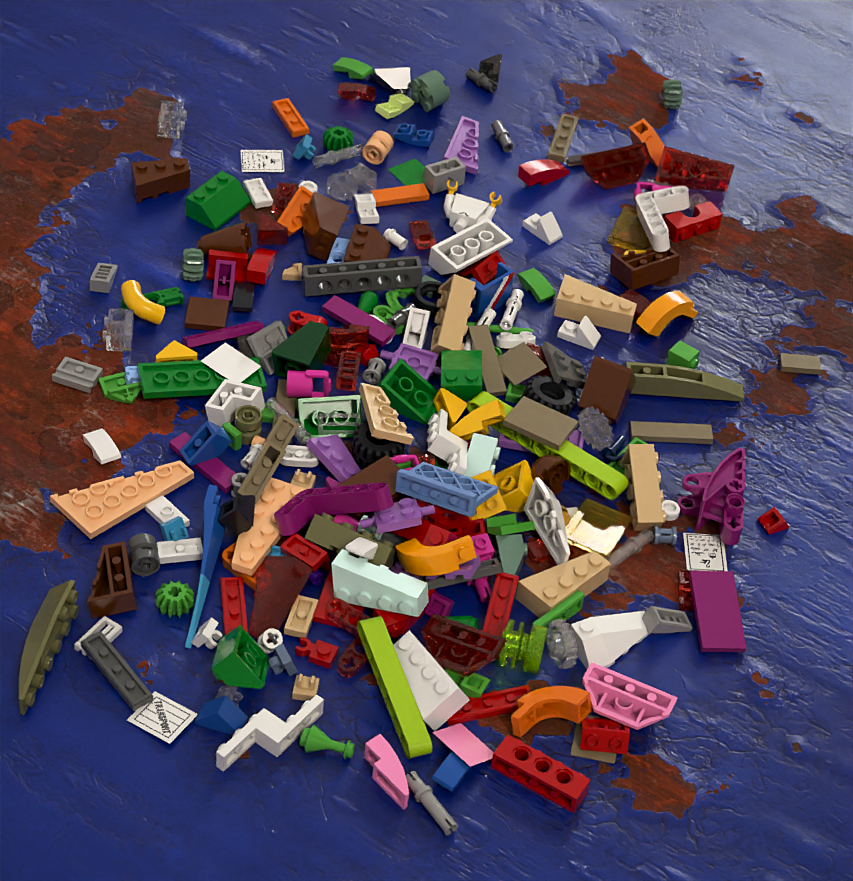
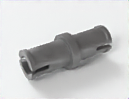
M500 120L494 121L491 124V128L495 133L497 142L501 144L504 152L512 151L514 145L509 138V132L504 129Z

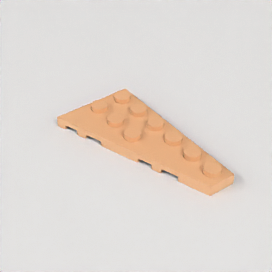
M180 460L158 466L154 471L143 473V471L135 472V476L124 478V476L91 484L90 488L78 491L76 488L69 490V494L58 496V494L50 495V502L85 535L92 539L145 508L147 503L162 495H167L194 479V472Z
M271 477L255 504L253 527L249 531L238 535L232 559L233 570L250 576L254 574L270 553L272 546H275L282 537L274 513L296 494L306 490L305 488Z

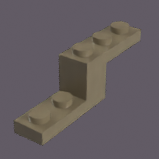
M281 413L249 466L251 468L235 495H253L256 498L255 504L257 503L284 457L285 449L299 426L298 423Z

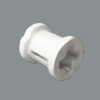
M270 628L259 636L257 644L265 653L269 654L275 650V647L282 644L283 637L277 629ZM271 638L273 642L268 643L266 640Z

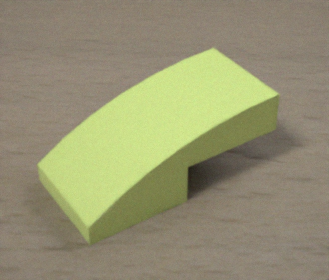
M402 93L391 95L389 102L377 104L375 111L386 119H390L409 109L414 104V101Z

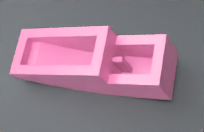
M379 734L365 744L364 758L373 766L372 778L404 810L407 808L409 797L406 775L398 756L384 737Z

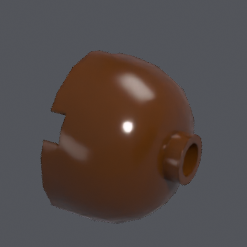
M556 455L541 456L533 462L530 468L533 482L535 478L539 477L555 496L564 489L561 486L564 480L568 481L570 478V464Z

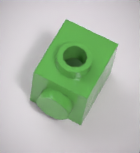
M679 340L669 350L666 365L696 369L699 364L698 356L700 351Z

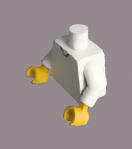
M450 180L447 181V190L449 192L446 194L444 211L446 217L450 219L449 225L453 227L456 233L486 218L490 221L492 220L496 212L495 207L502 203L501 195H499L497 200H493L495 192H492L490 194V205L488 202L458 193L454 195V192L458 190V182L456 181L455 187H450Z

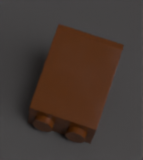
M315 191L302 218V225L308 254L326 261L349 207Z
M595 356L578 403L581 414L588 418L593 416L599 418L600 422L606 425H617L636 383L633 369Z

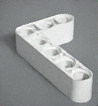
M676 186L641 193L635 197L638 218L654 251L664 252L670 248L669 231L661 214L689 208V192L686 186Z

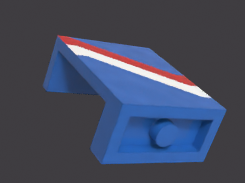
M499 262L496 279L485 286L474 278L470 279L476 282L474 288L476 295L470 305L473 318L479 320L486 308L496 310L506 304L508 298L511 297L514 277L513 270Z

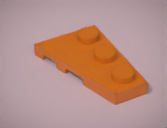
M301 185L274 226L289 237L302 229V218L313 193Z

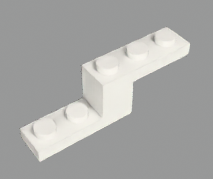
M440 409L437 414L434 413L428 422L430 426L427 431L429 433L426 440L428 442L427 450L449 464L447 470L463 475L467 470L468 442L447 430L448 413Z
M315 695L310 701L307 700L302 705L301 710L295 715H291L286 723L265 708L258 714H254L242 729L239 728L226 744L223 743L216 751V767L224 772L255 742L278 757L303 733L305 727H310L323 714L324 699Z

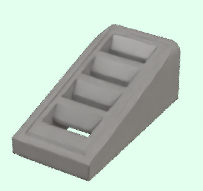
M98 262L89 281L90 291L110 293L118 265Z
M650 606L642 616L649 633L690 632L693 629L684 611Z

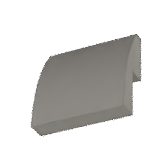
M275 321L246 338L255 357L259 358L260 365L268 375L274 373L273 349L288 338L281 321Z

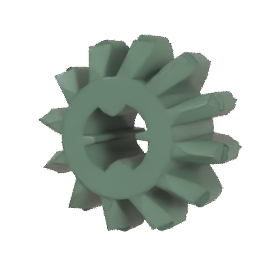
M669 79L663 82L662 101L665 108L675 109L681 106L683 92L679 80Z
M196 248L185 249L182 259V276L184 280L200 281L203 276V252L201 249Z

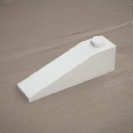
M539 477L535 478L524 511L530 521H534L536 531L557 565L567 562L570 556L560 502Z
M645 611L590 617L573 623L570 626L567 642L586 669H588L591 662L608 668L615 663L618 657L624 656L630 647L635 643H639L650 634L642 619Z

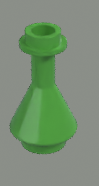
M312 725L311 728L305 727L300 739V746L305 747L306 753L330 749L343 753L344 759H346L347 757H352L355 749V744H352L351 740L347 744L331 740L316 725Z

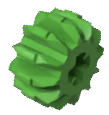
M170 580L168 585L162 583L160 589H157L156 606L157 609H160L162 615L168 613L170 618L173 615H177L180 618L181 613L188 615L189 609L193 608L194 592L193 589H190L188 583L182 584L180 580L177 583H173Z

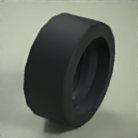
M426 281L416 287L413 300L416 308L430 311V317H435L440 309L436 307L437 303L428 302L422 297L426 296L427 292H433L434 296L441 298L442 294H439L438 291L442 283Z

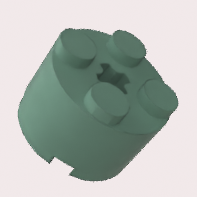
M431 70L411 80L413 92L411 98L415 103L422 105L426 112L444 104L450 99V89L448 85L445 86L443 75L437 70Z

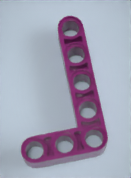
M386 482L311 488L296 494L274 513L280 535L289 536L299 531L314 518L315 514L322 516L323 512L328 515L382 511L391 508L394 502Z

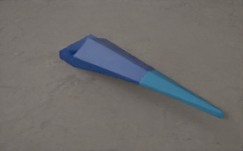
M209 485L204 500V543L201 574L195 608L185 648L190 649L226 528L219 521L221 496L218 495V486Z

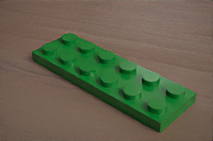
M258 357L250 358L251 360L260 365ZM201 360L137 363V373L144 399L213 395L222 382L227 379L201 362ZM261 367L241 382L261 387L262 392H266L267 385Z

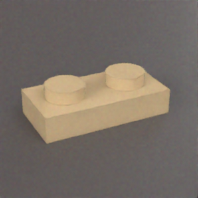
M296 595L284 627V634L307 638L318 605L317 599Z

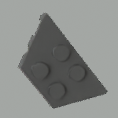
M545 341L541 348L554 382L560 383L561 380H566L568 386L583 389L587 376L582 363L572 359Z

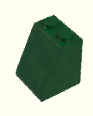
M309 321L274 348L272 360L275 376L287 379L288 370H321L331 352L329 327L323 323Z

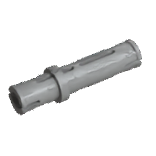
M416 771L410 772L412 777L407 774L408 787L415 794L416 801L423 804L446 835L451 834L449 829L454 832L458 828V824L433 795L432 788L429 785H425Z

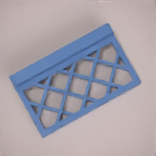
M422 462L409 471L405 469L397 471L395 491L472 517L476 514V507L498 493V487Z

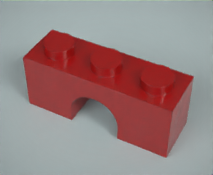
M710 201L696 205L692 217L685 216L681 211L664 216V221L669 231V238L674 243L716 230L720 227L722 213Z

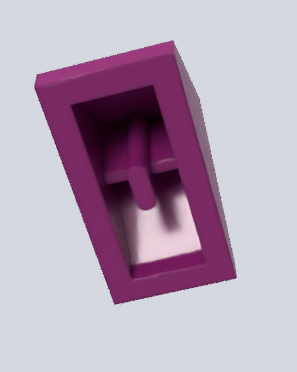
M216 259L213 299L233 301L236 282V261Z

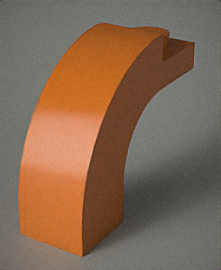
M551 686L525 694L517 700L518 710L511 716L513 735L521 738L536 723L547 718H564L579 724L592 711L590 692L570 686Z

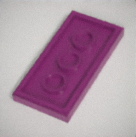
M690 570L688 575L701 652H745L746 643L733 571Z

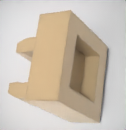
M297 469L291 484L311 489L315 485L316 475H312L310 471L307 474Z
M296 675L292 699L310 701L317 695L320 679L315 676Z

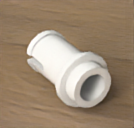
M389 228L383 235L388 242L397 246L400 250H403L408 244V240L397 234L395 229Z
M251 445L250 451L241 460V465L245 469L250 470L251 467L249 466L262 445Z

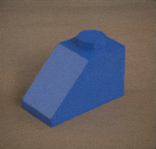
M206 421L180 449V453L187 463L192 466L219 457L232 443V440L222 427Z

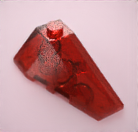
M266 556L256 573L255 580H257L253 596L255 601L254 609L251 613L249 634L258 639L260 635L270 628L279 630L313 568L292 556ZM270 638L266 641L268 643H271L272 639Z

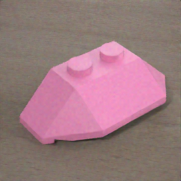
M593 662L589 665L582 679L585 690L590 692L591 706L595 713L636 730L669 717L678 697Z

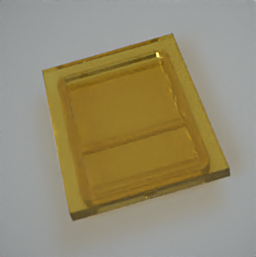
M623 207L607 240L608 244L628 250L652 248L638 218L637 209Z
M586 498L565 527L568 543L589 552L596 551L602 557L607 558L632 522L633 517Z

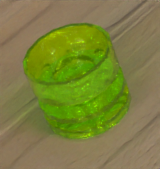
M509 619L500 642L499 666L505 667L509 657L512 658L511 669L515 668L518 660H522L524 672L538 674L548 627L533 624L528 634L524 633V622H520L518 631H514L515 620Z

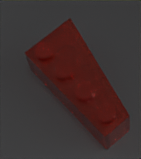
M664 146L654 181L661 183L665 181L670 185L686 186L688 189L727 191L735 165Z

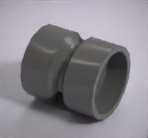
M147 533L137 534L130 538L128 550L132 571L140 576H149L156 573L160 568L156 538Z

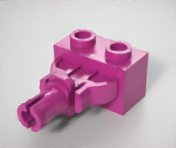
M488 534L471 536L476 555L480 556V561L492 559L495 551ZM492 575L466 581L468 586L472 584L476 588L482 603H485L486 600L487 602L490 601L492 591L488 581L491 580Z

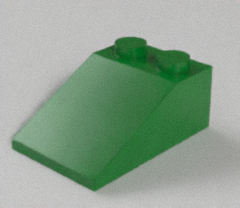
M442 350L441 388L448 390L463 401H470L482 392V350Z
M401 358L377 384L390 400V407L405 417L426 426L431 416L437 412L433 399L438 390Z

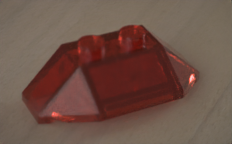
M646 142L584 155L581 156L586 175L603 189L607 190L637 183L651 157Z
M434 613L421 631L426 649L441 667L467 677L494 661L507 642L505 638Z

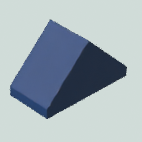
M225 695L203 703L195 719V724L233 735L239 728L242 729L245 726L248 716Z

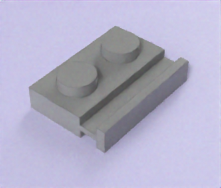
M65 356L57 367L56 373L52 374V381L90 393L92 387H95L98 378L102 377L103 368Z

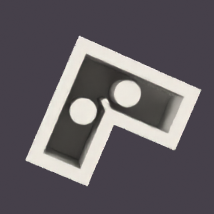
M225 379L205 405L208 421L220 427L226 422L231 424L235 419L236 410L244 405L256 406L262 411L265 407L262 388Z

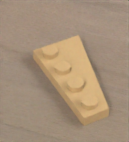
M361 383L359 392L371 436L380 440L387 439L411 445L414 439L412 434H408L404 422H399L397 419L399 414L390 407L391 402L382 388Z

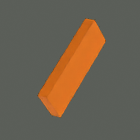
M289 98L272 101L273 109L292 137L309 134V127Z
M424 183L371 190V194H373L376 201V207L429 200L430 196Z

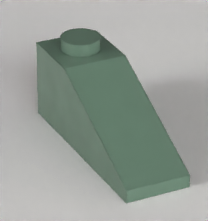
M522 534L496 535L494 555L501 564L502 572L518 576L523 565L524 556L528 554L527 543H523Z

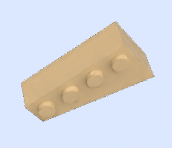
M454 274L439 287L438 293L442 295L437 300L436 307L440 309L434 320L438 326L433 330L431 352L441 355L442 350H463L464 343L462 341L468 330L466 323L472 312L470 305L476 295V290H474L476 282Z
M565 274L557 296L554 316L581 322L586 315L595 326L630 333L637 304Z
M629 444L620 464L621 468H625V474L623 475L626 476L629 482L626 494L627 499L632 500L630 514L634 531H653L654 526L661 528L666 521V512L662 510L661 504L663 503V491L659 489L661 473L657 471L656 465L658 464V452H655L654 444Z
M592 551L518 581L515 599L540 618L578 590L585 597L606 582L611 563L596 551Z

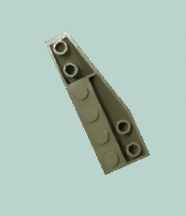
M637 362L622 363V366L634 371L636 383L631 394L744 402L743 385L721 376L673 365Z
M69 580L49 590L31 625L21 658L19 674V709L22 715H25L28 707L33 706L36 697L35 693L37 689L42 688L45 679L44 675L46 671L51 670L55 653L58 654L60 652L62 639L69 634L72 619L77 618L79 606H76L78 591H76L74 580Z

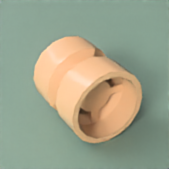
M384 131L374 132L362 150L366 161L371 164L382 163L393 147L392 137Z

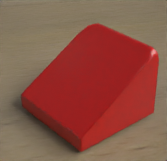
M375 344L358 345L349 355L350 359L367 367L371 358L380 357Z
M775 507L757 518L769 535L789 528L787 522Z

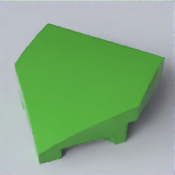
M125 372L98 378L99 387L107 399L132 404L142 392L140 382L126 385Z
M516 513L486 518L487 532L493 535H506L535 530L534 521L517 522Z

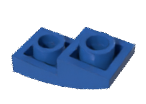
M407 123L398 124L393 134L398 140L423 147H430L434 139L433 131L416 130L415 124Z
M452 751L435 772L432 780L452 792L473 766H469Z

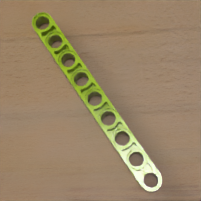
M485 391L480 392L467 403V409L470 413L484 404L498 400L504 406L506 417L513 407ZM503 421L490 425L493 429L539 457L556 455L563 458L570 464V476L610 500L616 499L629 486L628 479L622 473L567 440L558 451L504 426Z

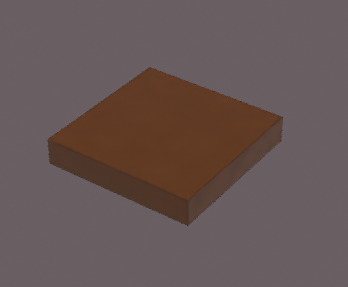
M190 297L185 328L208 331L225 328L230 300Z

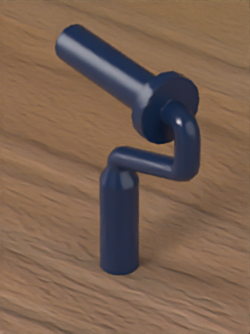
M620 435L610 447H605L602 450L603 458L613 462L620 461L624 453L616 457V451L625 443L626 438Z

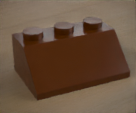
M355 224L344 262L388 259L391 244L374 227Z

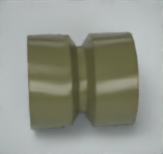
M244 405L235 412V428L242 432V444L251 445L255 435L260 437L262 435V412L256 406Z

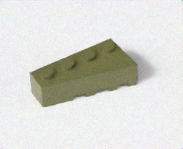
M324 512L322 516L314 515L305 539L339 554L342 549L346 550L347 544L362 537L378 544L373 560L368 559V562L376 566L382 564L389 567V570L391 569L397 556L396 550L393 549L395 544L384 539L381 543L373 540L375 535L364 530L361 534L353 531L355 526L344 521L341 525L333 522L335 517ZM352 552L349 553V555L359 558V555Z

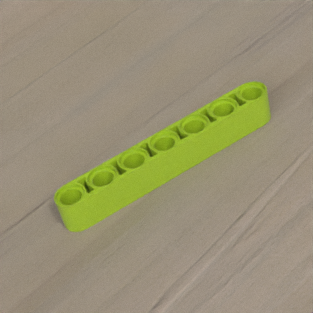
M378 616L358 621L357 628L361 642L406 757L411 759L432 753L430 736L383 618Z

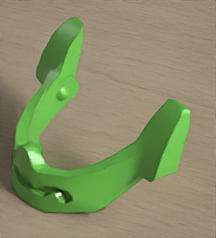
M407 287L385 293L391 309L395 312L403 309L404 307L397 300L398 297L406 298L409 295H413L416 288Z

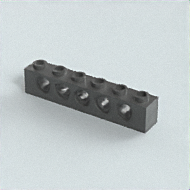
M419 256L303 266L305 296L413 288L422 283V266Z

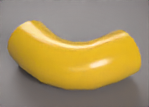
M128 280L124 282L121 286V293L125 305L139 318L159 325L163 320L165 307L145 298L137 281Z

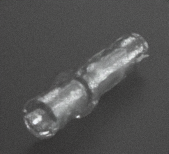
M360 143L337 151H327L326 154L313 157V164L316 165V168L329 164L335 165L338 161L363 155L362 150L364 146Z
M276 397L268 399L266 407L277 418L282 413L299 424L294 436L301 444H306L311 439V434L302 426V422L299 419H295Z
M645 528L635 537L627 539L623 546L605 559L611 563L609 572L634 553H639L643 546L652 541L654 535L651 530L648 531Z

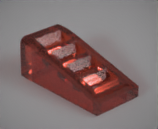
M341 350L336 377V389L356 391L361 352Z

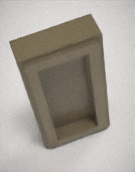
M780 353L779 361L782 372L820 375L821 365L819 356Z

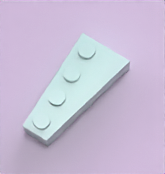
M473 433L467 453V470L463 474L464 476L471 478L487 470H491L494 476L495 462L499 459L501 448L497 447L498 438Z
M342 549L331 563L335 601L416 617L420 616L429 602L428 583L401 572L399 575L389 570V567L382 564L380 566L371 564L367 558L359 556V558L351 556L347 550Z

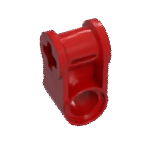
M297 310L292 311L289 314L290 325L287 332L291 336L309 321L323 323L326 326L327 321L321 316Z

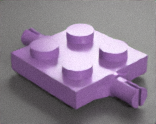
M401 343L399 349L394 353L385 350L381 351L380 358L391 361L389 369L401 358L427 382L433 374L441 376V367L436 366L439 360V354L404 343Z
M404 498L399 502H395L391 508L373 511V518L359 521L361 529L374 526L378 530V534L422 525V517L435 514L434 504L420 507L417 505L416 498Z

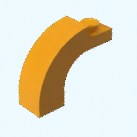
M672 291L651 303L636 323L648 334L658 337L666 325L675 317L686 315L694 319L699 312L693 308L695 306L694 302L680 291Z
M469 535L440 546H424L416 538L395 546L402 568L411 574L419 576H435L459 570L460 564L477 558L472 538Z

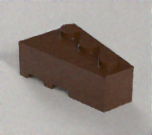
M177 158L131 162V179L136 203H141L142 199L147 197L157 198L158 194L164 192L170 194L190 188L188 159Z
M651 248L646 249L645 253L636 254L635 251H628V255L619 256L617 253H611L610 273L629 289L636 290L678 275L680 255L671 248L664 252H657Z
M125 541L102 547L96 578L93 579L92 583L93 589L91 596L87 600L92 619L138 609L131 562Z

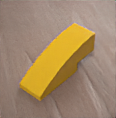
M498 400L484 404L463 417L449 432L464 441L472 440L473 433L488 435V426L502 422L506 418L504 406Z

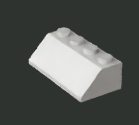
M486 218L432 246L428 264L441 275L455 273L512 243L513 239Z

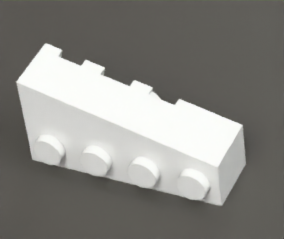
M409 630L393 646L423 720L436 731L470 699Z

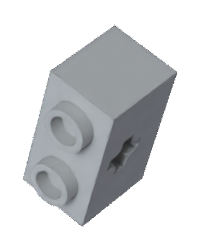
M457 156L426 165L423 183L432 194L447 190L448 180H450V187H455L456 181L458 186L463 185L466 166Z

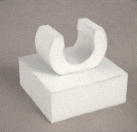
M210 618L200 626L191 643L197 648L204 643L209 649L216 647L217 643L212 638L218 641L223 636L221 632L215 630L219 623Z

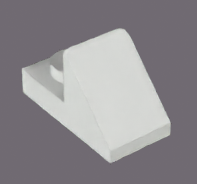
M552 212L542 217L535 213L523 221L525 229L548 245L562 238V232Z
M410 307L403 338L404 344L420 349L423 348L428 333L427 326L430 311Z
M585 315L580 324L565 320L558 330L557 337L594 350L601 335Z

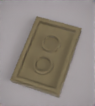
M523 396L504 419L503 425L559 451L578 427L579 421Z

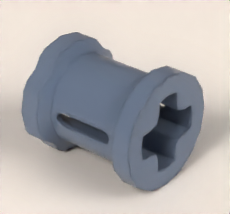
M658 526L653 527V545L658 543H670L671 546L676 545V527L671 529L658 528Z

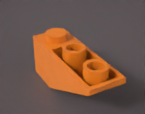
M644 118L629 127L631 141L661 173L676 164L655 130Z

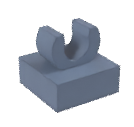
M284 644L275 647L279 656H274L268 660L275 674H280L285 669L289 676L297 673L298 671Z

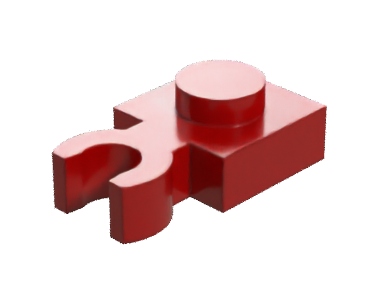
M305 637L300 638V645L304 646V648L299 646L295 648L296 655L301 657L309 656L308 662L328 669L331 668L339 651L338 646L320 640L313 644Z

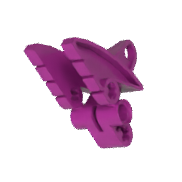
M738 448L730 453L717 466L714 472L686 475L682 486L692 494L680 497L677 503L681 513L697 517L695 530H699L710 520L720 522L718 527L720 539L727 545H735L739 542L743 528V509L745 505V499L742 497L745 489V449ZM687 481H694L697 485H690ZM682 503H690L692 507H684Z

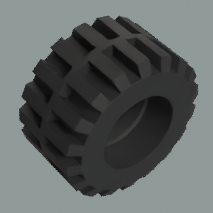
M548 376L531 378L522 394V397L525 396L566 416L570 415L576 400L573 391L562 381L556 383L553 377L550 378Z
M366 420L363 421V424H359L354 431L352 457L356 460L358 466H362V469H365L386 455L392 458L395 455L405 454L406 444L387 439L380 440L371 436L368 421Z

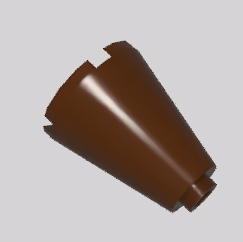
M241 222L203 235L201 240H198V249H201L205 256H209V250L248 254V260H251L252 253H248V249L252 247L250 228L246 226L247 222Z

